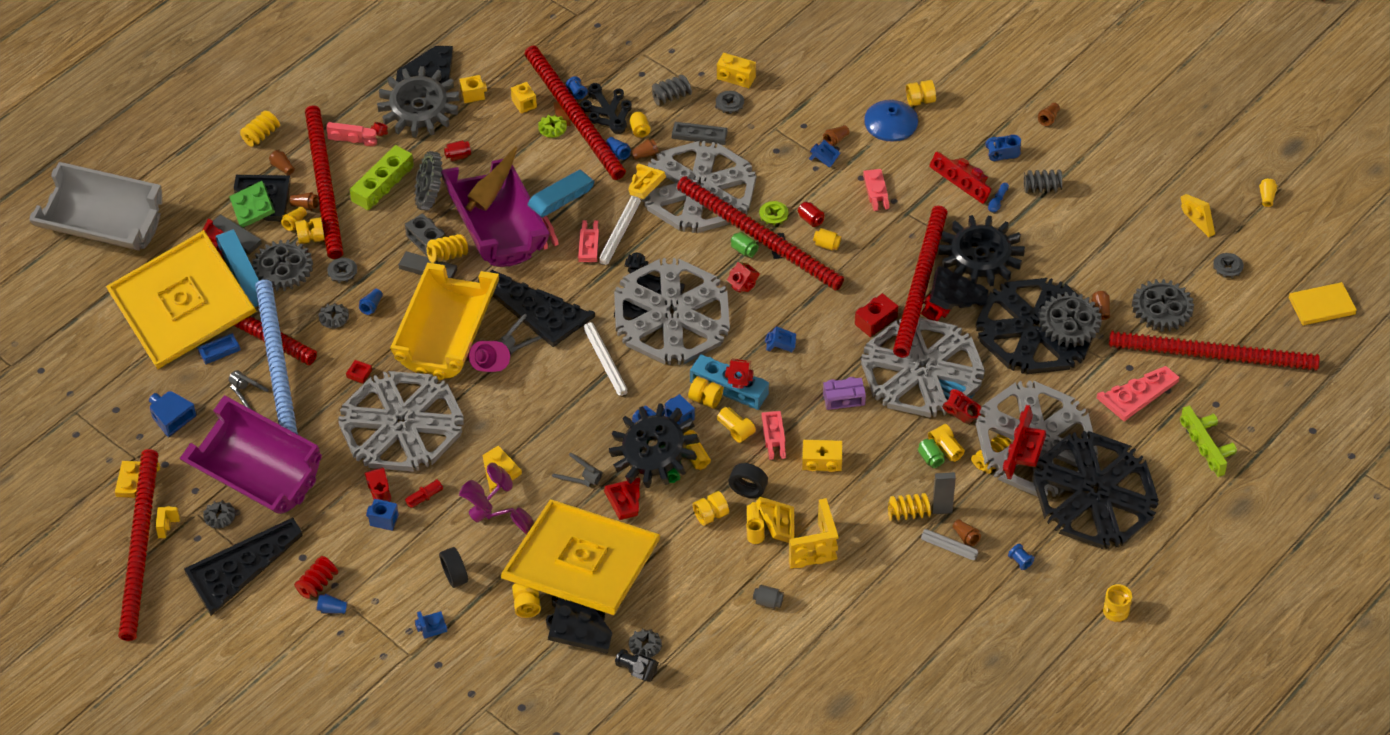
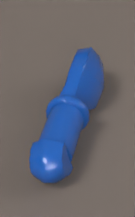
M1002 183L995 194V198L989 202L988 210L990 212H997L1000 209V200L1003 199L1004 194L1009 188L1008 183Z

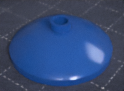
M883 100L869 107L865 114L864 123L867 131L872 136L883 141L893 142L904 140L916 131L918 116L910 105L902 101Z

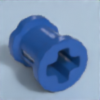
M571 77L566 82V87L573 92L575 99L580 100L587 95L588 89L581 84L579 77Z
M1020 543L1015 545L1008 553V557L1014 559L1020 565L1019 568L1021 570H1026L1030 567L1035 559L1033 555H1029L1023 549V545Z

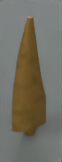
M517 146L472 189L468 195L469 203L465 206L466 210L471 212L474 207L487 211L509 174L517 152Z

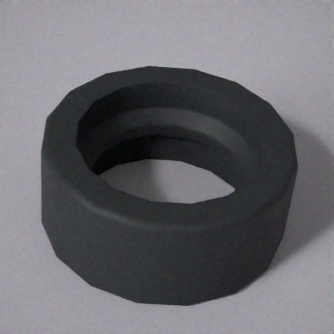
M740 463L735 465L728 481L729 486L735 493L746 498H758L762 496L766 489L768 477L761 468L749 463ZM742 478L748 479V480L754 482L755 484L750 483V482H747V481L743 480Z
M452 547L439 553L441 565L450 585L455 588L468 583V575L457 549Z

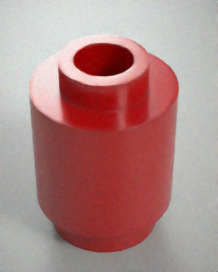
M462 140L446 144L447 148H444L446 159L449 158L450 162L464 159L471 155L468 141L464 142Z
M803 202L799 206V216L809 225L816 227L823 223L824 212L813 203Z

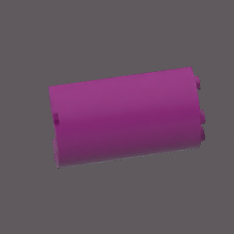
M503 159L492 161L490 172L497 165H499ZM513 165L502 188L487 211L474 207L469 212L465 208L469 203V193L487 175L458 180V167L441 171V179L484 261H488L490 265L496 267L517 265L530 259L533 252L536 250L540 251L546 244L550 233L542 218L528 207V202L531 198Z
M224 395L213 410L219 419L199 448L190 443L179 459L275 513H286L297 504H301L309 488H312L316 482L315 476L322 458L318 445Z

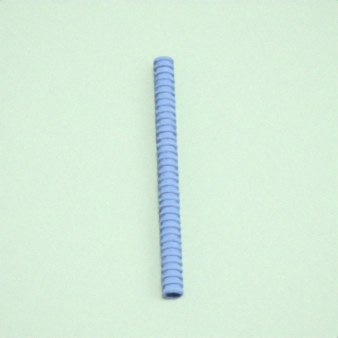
M260 280L256 283L255 287L261 313L260 317L278 423L298 435L272 282L270 280Z

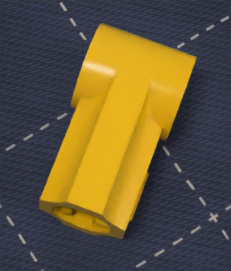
M724 407L717 415V420L730 431L731 436L738 443H741L756 432V428L751 420L748 418L743 419L730 407Z
M943 424L928 432V439H934L950 461L956 462L964 455L965 450L956 441L951 428L947 424Z
M689 430L685 432L684 435L697 433L693 430ZM701 443L686 445V449L695 451L697 456L696 460L690 459L695 469L702 470L711 463V459Z
M756 502L747 505V540L752 544H760L765 538L764 518Z

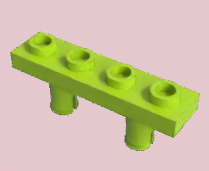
M1190 405L1183 407L1180 417L1182 426L1186 427L1191 440L1199 447V452L1208 461L1211 471H1214L1217 477L1225 475L1227 462L1224 458L1236 454L1237 448L1232 442L1221 447L1215 445L1206 431L1207 428L1218 425V419L1214 413L1198 418Z

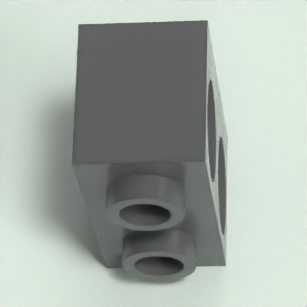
M423 213L405 223L406 236L426 256L427 244L431 239L446 237L444 231L438 229L432 219L427 218Z

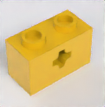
M803 440L802 470L842 471V441Z

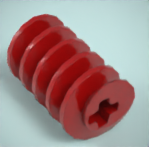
M320 556L310 566V569L305 571V575H302L295 582L294 586L299 594L306 599H310V595L317 597V591H323V586L329 584L327 580L332 581L333 575L339 573L338 569L328 558Z

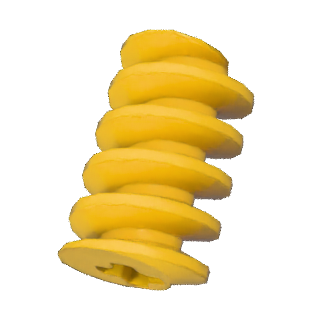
M262 111L260 115L256 116L255 119L251 120L250 123L240 130V135L247 145L253 147L254 144H260V140H265V136H269L270 132L275 131V128H279L280 122L271 112Z
M461 234L431 239L426 248L427 257L431 263H435L436 260L441 262L442 260L447 261L449 258H461L462 254L465 256L468 253L467 240Z
M1000 434L990 441L992 450L997 453L1003 451L1012 443L1010 438ZM979 450L976 455L971 457L975 467L987 474H990L992 469H996L995 467L987 469L990 462L985 465L982 450Z
M922 493L921 497L918 494H914L913 499L909 494L905 496V500L902 495L897 497V501L894 496L889 498L888 516L890 521H892L893 515H895L897 521L900 520L902 514L905 520L908 519L909 514H911L913 519L916 518L917 513H919L920 518H923L925 512L929 518L931 516L930 502L926 493Z

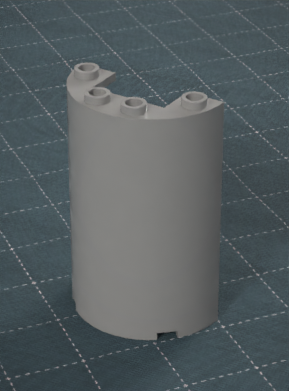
M59 162L52 171V179L56 187L53 193L50 194L46 207L42 210L41 206L37 205L34 212L30 214V222L36 227L140 251V248L144 249L150 243L157 229L161 214L158 213V204H162L161 185Z

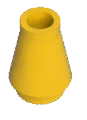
M1264 179L1259 185L1262 205L1264 207L1273 206L1278 187L1273 179Z
M298 207L285 214L281 220L282 226L288 231L296 230L295 221L303 220L307 215L306 209Z

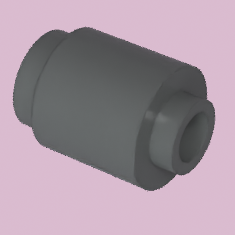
M765 585L755 588L753 600H756L757 605L773 609L776 607L781 608L784 592Z

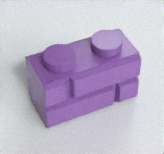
M849 377L846 380L837 381L832 379L823 382V396L827 410L865 405L866 395L862 378Z

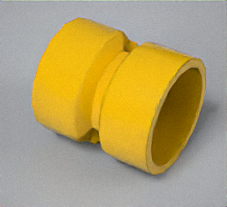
M926 80L921 81L920 84L917 82L906 84L908 104L916 106L921 105V102H924V104L935 102L936 91L933 81Z
M321 217L310 219L309 222L306 220L295 221L299 245L308 244L310 240L314 242L325 241Z
M697 376L690 386L688 398L698 403L703 401V405L715 409L722 398L724 388L722 385L714 382L709 384V380Z
M720 491L708 495L707 500L701 498L692 504L695 516L703 526L713 522L715 517L720 519L729 514L727 501Z
M517 583L513 584L512 592L515 614L521 618H531L538 615L541 611L540 598H538L539 591Z
M1121 584L1112 585L1107 589L1103 606V614L1107 619L1113 622H1121L1128 617L1132 602V592L1130 589Z

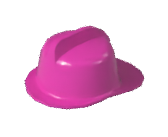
M478 341L472 345L467 358L475 370L497 372L502 371L509 364L510 352L502 342Z

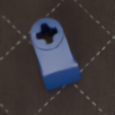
M1017 135L992 137L985 143L986 148L989 149L988 156L991 161L1015 159L1021 154V138Z

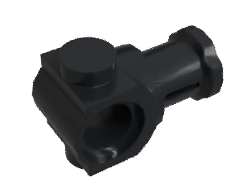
M621 649L615 658L616 666L627 668L632 676L641 680L651 682L654 675L658 672V661L639 654L633 656L625 649Z

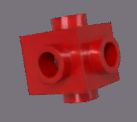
M737 262L736 266L731 269L727 281L732 284L731 287L735 291L749 292L754 288L756 280L761 273L748 263Z
M929 294L923 303L925 307L920 314L933 321H939L942 317L946 318L951 309L946 310L931 303V295Z
M732 358L730 360V367H726L725 372L728 384H732L734 388H744V386L749 384V381H753L754 370H751L752 361Z

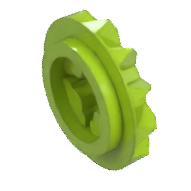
M556 114L554 116L547 115V118L542 117L541 121L538 122V129L546 137H559L565 133L567 123L566 120H563L562 116L557 117Z
M778 201L767 202L759 210L761 221H765L767 225L769 223H772L774 226L776 223L782 225L789 215L786 205Z

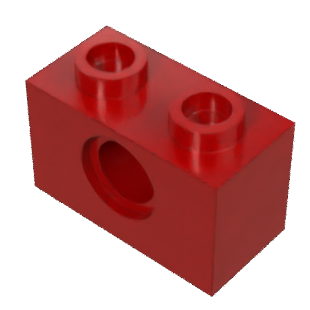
M882 293L855 312V325L871 338L898 318V305Z

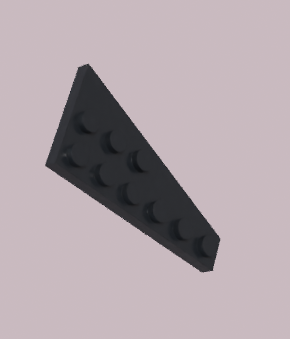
M494 270L490 271V273L499 274V281L493 297L519 319L526 314L527 317L523 322L552 347H555L595 317L594 311L583 310L577 304L571 305L564 302L560 297L538 288L537 290L532 289L528 284L515 282L511 277Z
M292 517L184 568L186 576L210 616L303 536L302 531Z

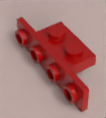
M939 151L935 152L929 167L980 203H986L992 190L991 187L985 184L988 176L983 174L981 169L970 165L969 161L964 158L950 160Z
M1026 405L1024 411L1020 413L1019 427L1015 428L1013 444L1009 445L1008 459L1004 460L1003 471L1007 479L1010 480L1017 464L1036 467L1047 435L1045 430L1029 428L1033 418L1030 405Z

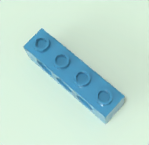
M700 354L690 369L691 383L697 376L709 380V384L714 382L722 385L724 388L723 396L759 410L769 394V382L763 378L753 376V381H749V384L744 386V388H734L732 384H728V378H725L726 367H730V365Z

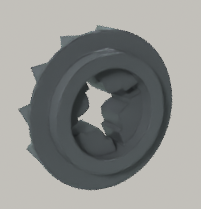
M724 91L716 98L718 110H722L723 113L730 112L731 114L733 111L738 113L739 109H743L744 98L736 91Z
M1232 253L1218 255L1213 263V269L1217 271V274H1222L1223 277L1230 276L1233 278L1234 275L1239 276L1244 267L1241 258Z
M348 258L336 259L328 266V276L331 277L332 281L337 280L339 283L341 281L348 282L349 279H354L355 274H357V265Z
M327 304L325 308H321L319 313L320 323L327 328L341 327L349 319L348 309L343 304ZM336 312L334 319H332V313Z
M223 500L221 502L214 501L212 505H207L206 510L203 511L204 521L212 528L226 527L233 522L235 509L230 502L225 503ZM222 510V513L218 516L217 519L216 513Z
M642 628L639 632L635 631L629 640V648L634 655L639 654L651 658L658 654L662 647V640L659 634L654 633L652 629L648 631ZM645 639H648L649 643H646V645L642 648V642H644Z

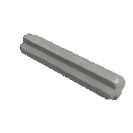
M925 529L922 533L921 539L971 560H975L978 556V549Z

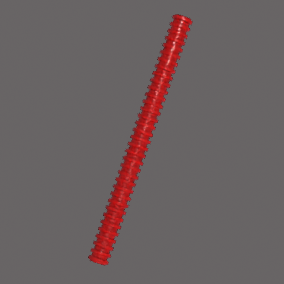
M535 45L528 47L524 53L527 60L591 150H593L613 180L621 179L626 173L623 165L539 48Z
M312 105L305 109V117L326 251L329 258L338 259L344 253L321 110L318 106Z
M687 176L679 180L677 184L678 191L686 194L692 200L695 199V202L704 205L709 211H713L714 214L722 217L731 225H736V228H740L743 232L745 231V234L754 237L759 243H763L764 246L772 249L773 252H777L778 255L786 258L787 261L791 260V263L797 267L800 266L801 270H804L811 276L814 275V278L820 282L823 281L825 285L828 284V287L834 291L843 285L844 276H840L839 273H835L832 269L830 270V267H826L825 264L816 261L811 255L802 252L797 246H793L792 243L784 240L783 237H779L778 234L770 231L769 228H766L759 222L756 223V220L749 216L747 217V214L738 211L737 208L729 205L728 202L720 199V197L706 190V188H702L701 185L693 182Z
M934 206L931 210L893 347V353L901 358L909 356L948 215L947 209L943 206Z
M249 316L235 324V327L265 342L262 322ZM281 332L284 353L291 355V357L300 360L306 365H311L316 360V350Z
M1111 331L1109 336L1110 348L1112 346H1115V348L1121 347L1122 349L1127 347L1128 350L1133 348V350L1139 349V351L1144 349L1146 352L1148 350H1151V352L1157 351V353L1162 351L1164 354L1166 352H1169V354L1175 353V355L1180 353L1182 356L1187 354L1189 357L1190 355H1193V357L1199 356L1200 358L1205 356L1207 359L1208 357H1211V359L1217 358L1218 360L1223 358L1224 361L1226 359H1229V361L1235 360L1236 362L1241 360L1242 363L1245 361L1247 363L1253 362L1254 364L1259 362L1260 365L1265 363V365L1271 364L1272 366L1277 364L1278 367L1283 365L1284 367L1290 366V368H1293L1294 366L1296 369L1302 367V369L1308 368V370H1311L1312 368L1314 371H1317L1320 362L1319 354L1313 355V353L1307 355L1306 352L1301 354V352L1295 353L1291 351L1289 353L1288 350L1283 352L1282 350L1277 351L1273 349L1272 351L1270 348L1264 350V348L1258 349V347H1255L1254 349L1252 346L1246 348V346L1240 347V345H1237L1236 347L1234 344L1228 346L1227 343L1225 345H1222V343L1216 344V342L1210 344L1209 341L1207 343H1204V341L1198 342V340L1192 342L1191 339L1186 341V339L1180 340V338L1174 340V337L1168 339V337L1162 338V336H1159L1157 338L1156 335L1150 337V335L1144 336V334H1141L1139 336L1138 333L1132 335V333L1126 334V332H1123L1121 334L1120 331H1117V333Z
M152 449L143 450L140 458L118 637L124 641H133L137 638L140 600L142 598V584L144 581V568L146 565V552L148 549L153 494L159 453Z

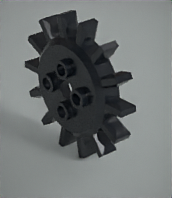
M970 215L968 227L963 228L956 220L953 222L952 230L956 235L943 231L941 241L951 245H939L938 255H951L943 259V268L956 265L958 268L954 271L955 274L962 276L964 273L971 275L970 281L977 283L978 277H986L991 287L994 286V275L998 273L1007 281L1011 279V271L1006 268L1007 266L1018 270L1021 269L1022 260L1011 256H1024L1025 246H1011L1020 242L1021 234L1018 232L1007 236L1005 233L1008 231V222L1005 221L999 228H995L992 226V216L988 215L985 225H977L974 216ZM984 252L986 255L979 256L976 253Z
M661 403L658 404L656 415L648 416L646 409L643 406L639 407V414L642 419L634 423L630 418L624 416L622 419L626 427L629 428L627 432H612L614 440L622 442V446L609 448L611 457L624 455V458L613 464L617 473L629 466L631 467L625 476L630 484L640 473L644 475L643 483L646 488H650L652 476L660 475L663 483L668 485V471L674 468L678 473L685 475L686 471L680 463L682 458L696 460L697 458L695 451L686 449V445L700 443L698 435H684L685 432L695 427L691 418L679 425L677 424L683 415L678 407L670 417L664 416L665 408ZM653 439L658 440L656 445H648L649 441Z

